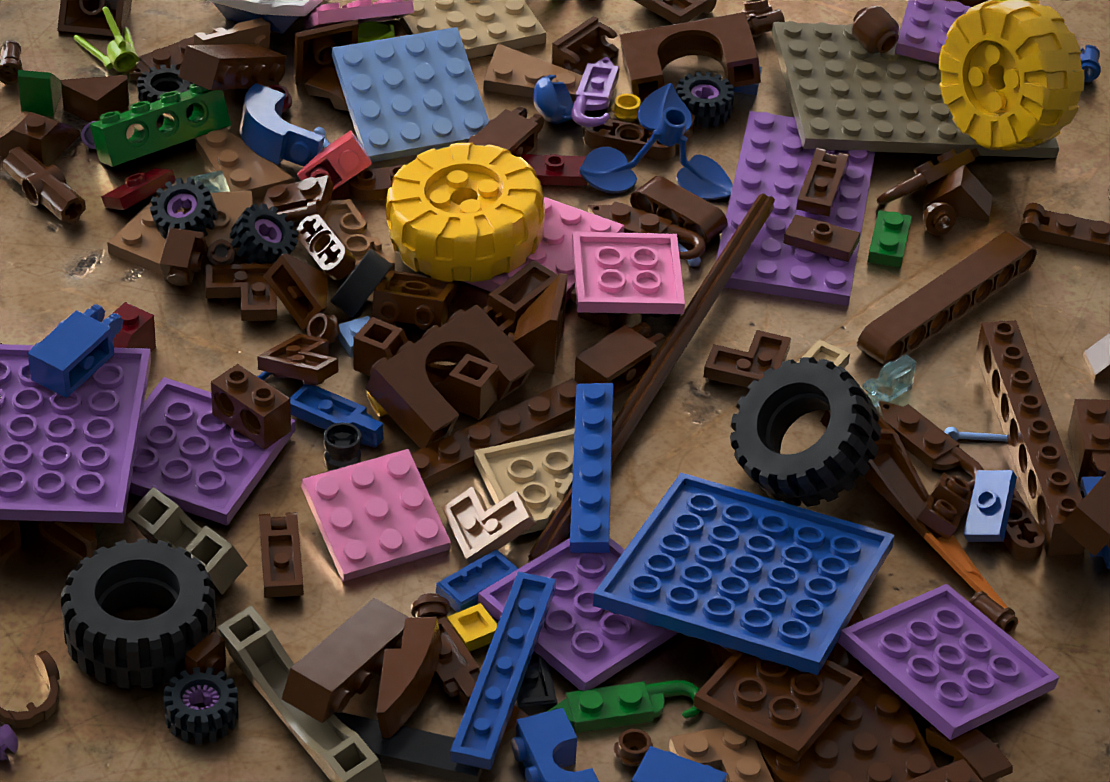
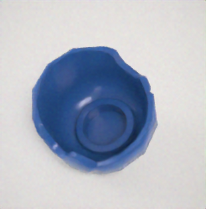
M556 75L544 76L536 82L533 100L536 111L544 116L543 118L546 122L552 124H561L572 120L571 111L574 104L566 85L563 82H552Z

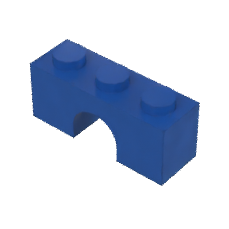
M563 708L517 719L516 737L511 739V746L516 761H522L526 768L525 776L527 782H599L593 768L576 772L562 769L563 767L576 764L577 735Z

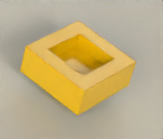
M481 603L446 617L469 652L490 644L497 628V623Z

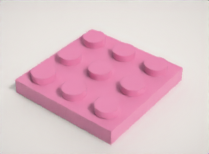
M356 0L343 5L342 8H340V3L323 4L313 9L310 15L304 17L305 30L357 20L360 24L368 21L378 22L399 19L414 13L413 0H378L373 2V5L371 0Z
M573 232L572 252L577 312L684 314L685 298L677 234Z
M409 449L302 479L301 488L342 582L441 553L450 548L451 541Z

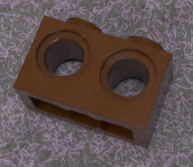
M236 364L211 381L212 415L264 450L291 432L290 398L250 371Z

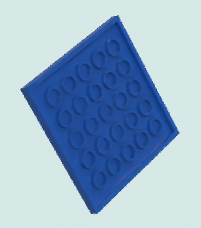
M680 473L594 592L593 606L608 610L614 614H621L644 621L649 625L673 630L688 637H695L715 643L727 649H734L757 656L762 660L786 665L801 672L818 675L839 640L841 630L846 628L893 548L894 534Z

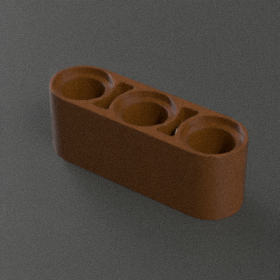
M655 176L634 191L630 197V203L633 208L656 214L659 217L673 221L674 225L694 231L703 237L706 244L721 234L723 229L728 226L725 214L717 206L661 176Z

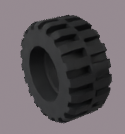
M814 357L800 358L799 363L791 359L782 362V367L778 369L771 367L764 371L763 374L765 376L758 382L754 380L747 387L750 391L746 397L741 396L736 405L739 412L732 416L730 427L735 432H731L730 441L732 448L735 450L734 456L738 464L769 497L794 506H801V502L807 507L820 505V500L822 499L830 502L839 498L838 493L842 490L850 491L856 486L854 481L860 475L864 477L868 472L870 466L867 463L870 459H875L879 449L874 442L879 441L881 438V427L878 424L879 415L877 409L871 403L872 400L843 367L836 366L832 361L826 359H819L817 362ZM817 410L831 411L828 427L814 445L799 453L780 454L783 437L788 428L798 418Z
M137 539L135 543H126V540L115 542L114 547L108 549L103 546L93 552L92 558L86 556L76 565V570H72L65 580V587L61 592L64 638L70 657L78 663L79 668L86 674L92 676L95 673L98 681L108 685L111 682H115L119 688L131 689V685H141L142 689L153 688V684L163 682L164 685L169 684L173 677L186 670L185 654L212 632L216 633L215 591L211 575L206 571L205 566L196 557L191 558V553L179 546L177 549H174L168 542L159 540L156 544L149 543L148 539ZM135 606H152L166 611L157 617L141 621L123 620L112 616L121 610Z

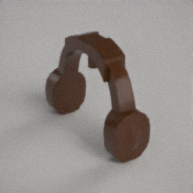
M45 650L35 654V662L44 681L49 685L50 692L48 698L37 708L33 702L28 703L26 707L29 711H7L0 707L1 722L13 725L16 729L33 727L34 724L42 720L46 721L57 710V680L60 679V674L54 659Z

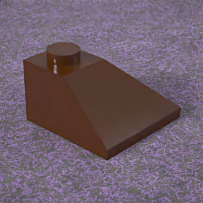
M61 0L57 31L114 37L102 10L106 6L109 8L122 35L131 12L132 0Z
M357 20L295 33L294 82L296 85L306 83L325 66L335 68L331 55L332 48L358 43L359 23Z
M23 111L0 133V157L7 158L10 150L21 147L23 150H28L48 167L80 136V131L42 115Z
M560 273L520 316L515 333L509 332L508 334L510 340L535 365L532 369L533 372L555 373L565 327L568 274Z

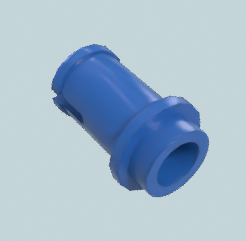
M1086 45L1085 50L1083 47L1081 48L1080 58L1085 82L1095 80L1101 72V66L1098 63L1100 51L1093 45Z

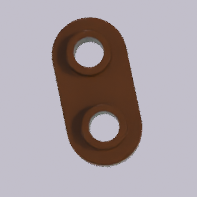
M402 165L364 169L349 180L351 196L363 201L387 199L388 188H392L393 177Z

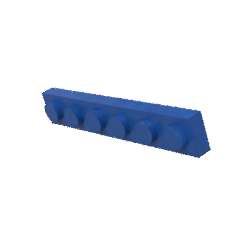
M613 383L576 384L570 527L571 553H609Z
M517 572L450 750L451 762L491 770L556 591V579Z

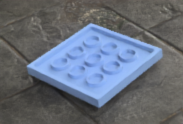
M457 27L332 48V59L358 141L369 155L371 162L417 155L433 148L438 150L450 147L451 144L467 143L471 136L476 135L489 122Z

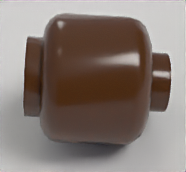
M865 7L854 16L852 35L869 53H885L895 46L899 39V24L883 7Z

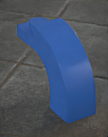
M255 83L247 91L244 99L239 127L243 141L255 153L273 163L279 164L284 159L304 167L322 150L325 136L283 120L281 116L285 94Z

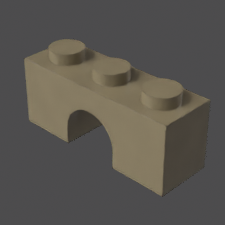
M154 487L148 491L127 515L141 534L152 543L157 544L159 540L168 542L172 545V548L177 549L179 546L191 553V558L196 557L205 566L206 571L211 575L214 589L220 594H223L248 566L231 543L207 526L203 529L200 528L184 513L179 505Z

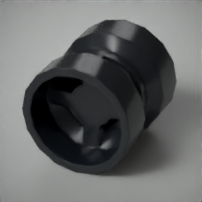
M343 422L329 426L324 432L325 467L332 471L360 463V430L350 423Z

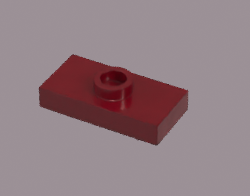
M521 154V158L535 170L541 185L587 186V182L579 172V168L582 166L586 156Z
M154 168L146 173H137L125 179L126 184L101 196L105 207L125 210L155 194L159 188H166L165 183L170 181L171 184H174L176 178L173 170Z

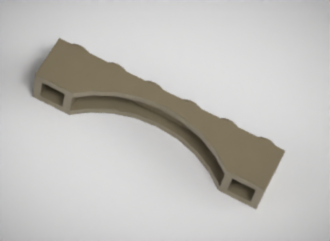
M252 605L218 626L222 638L225 639V646L231 658L331 782H387L376 755L357 732L348 728L334 714L321 723L281 700L290 668L295 664L272 629Z

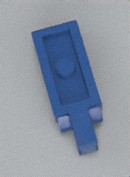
M304 384L290 397L292 416L325 430L335 423H350L360 430L361 444L374 448L384 440V424L373 419L367 413V407L316 385Z

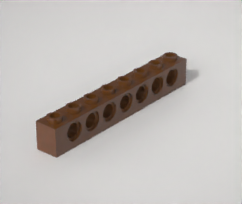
M1017 321L982 322L976 356L1003 433L1007 435V444L1032 515L1045 535L1043 544L1047 556L1084 554L1085 547L1060 527L1083 498Z

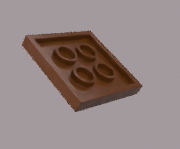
M736 650L694 695V707L798 762L861 689L863 677L829 659L826 660L819 674L815 675L801 672L795 668L773 661L762 660L757 656Z

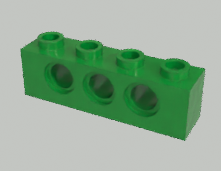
M193 83L189 86L190 90L182 93H179V91L167 92L160 95V100L134 103L130 105L129 111L123 113L113 111L102 114L99 121L90 124L99 161L113 167L208 134L211 131L231 126L223 90L211 91ZM192 104L193 113L187 119L186 110ZM163 114L164 123L157 129V119ZM133 124L134 134L131 138L127 139V129Z

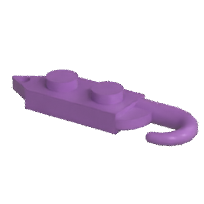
M608 57L594 64L587 63L571 111L572 120L576 124L585 127H596L606 123L610 117L608 113L596 118L584 115L585 110L608 109L619 78V66H614Z

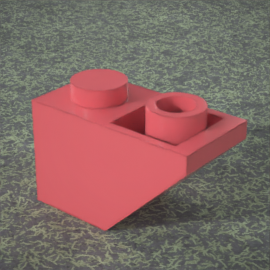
M350 130L321 150L297 175L301 181L309 177L317 178L329 175L334 184L333 190H335L372 165V162L365 149Z

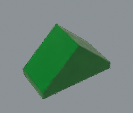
M18 70L21 113L27 111L42 116L54 117L62 95L61 80L49 72Z

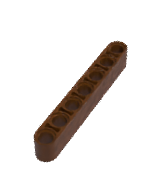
M1008 231L1003 232L868 324L858 338V349L885 367L895 364L1029 270L1037 255L1036 248Z

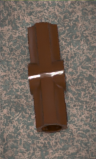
M16 147L9 151V155L3 160L4 170L22 186L27 200L32 205L37 206L42 203L61 221H66L68 224H72L80 219L81 214L86 210L85 200L67 185L63 173L56 165L46 167L28 150H23L21 147Z

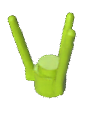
M105 6L102 10L115 38L108 44L107 56L79 35H75L74 40L102 61L106 69L109 70L114 67L119 72L129 71L139 62L129 28L125 27L123 29L124 40L109 8Z

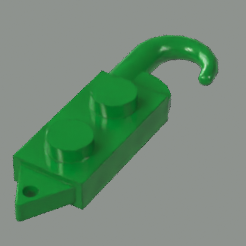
M672 680L645 684V681L587 689L586 691L567 692L566 699L548 711L563 708L575 733L653 722L663 712L664 698L683 695L690 697L694 702V695L700 689L693 683L685 680ZM693 704L689 710L682 713V716L685 719L692 718L701 713L702 710L694 707Z

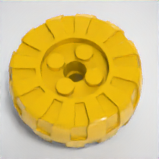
M990 0L969 8L966 14L959 16L946 34L947 40L945 45L941 47L938 68L941 71L940 90L944 104L948 105L953 116V122L963 134L966 133L976 140V144L989 150L1017 151L1032 148L1060 135V130L1070 124L1080 107L1078 102L1081 91H1084L1085 80L1080 58L1081 50L1074 33H1071L1064 23V18L1052 7L1039 4L1038 0Z
M456 143L451 144L450 147L438 150L433 148L417 155V158L408 165L404 164L393 177L392 188L389 187L387 191L386 221L394 251H399L402 261L412 270L427 274L432 279L445 282L469 281L471 283L490 280L502 273H509L523 265L530 254L535 253L543 237L545 203L541 182L537 178L535 170L523 158L516 157L509 150L498 146Z

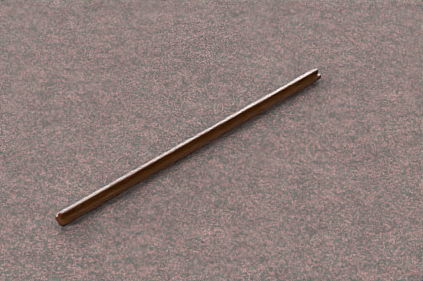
M763 193L756 198L686 307L684 314L677 321L613 421L612 464L773 211L775 199L772 196H767ZM572 487L529 552L528 563L561 544L570 532Z

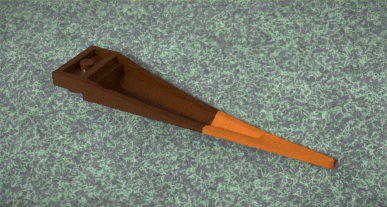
M826 410L820 420L826 429L830 421V410ZM879 415L878 424L881 427V438L879 441H874L879 449L875 459L868 461L867 464L870 466V469L864 477L976 593L983 591L1003 608H1007L1006 604L970 560L954 535L947 540L917 519L929 494L919 478L899 435Z

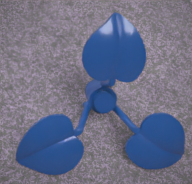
M672 83L651 93L640 105L638 110L639 122L645 129L653 131V134L631 162L627 163L626 156L617 149L600 147L591 151L579 168L580 175L592 187L607 193L617 194L626 192L637 181V177L631 169L640 162L655 141L658 140L662 145L668 147L679 144L680 163L684 166L678 171L676 176L680 187L706 201L730 197L733 187L726 172L713 159L698 154L694 155L690 161L687 160L686 142L688 138L683 134L690 129L692 116L688 107L678 96Z

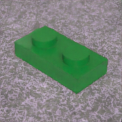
M878 211L867 262L901 268L912 216L898 212Z

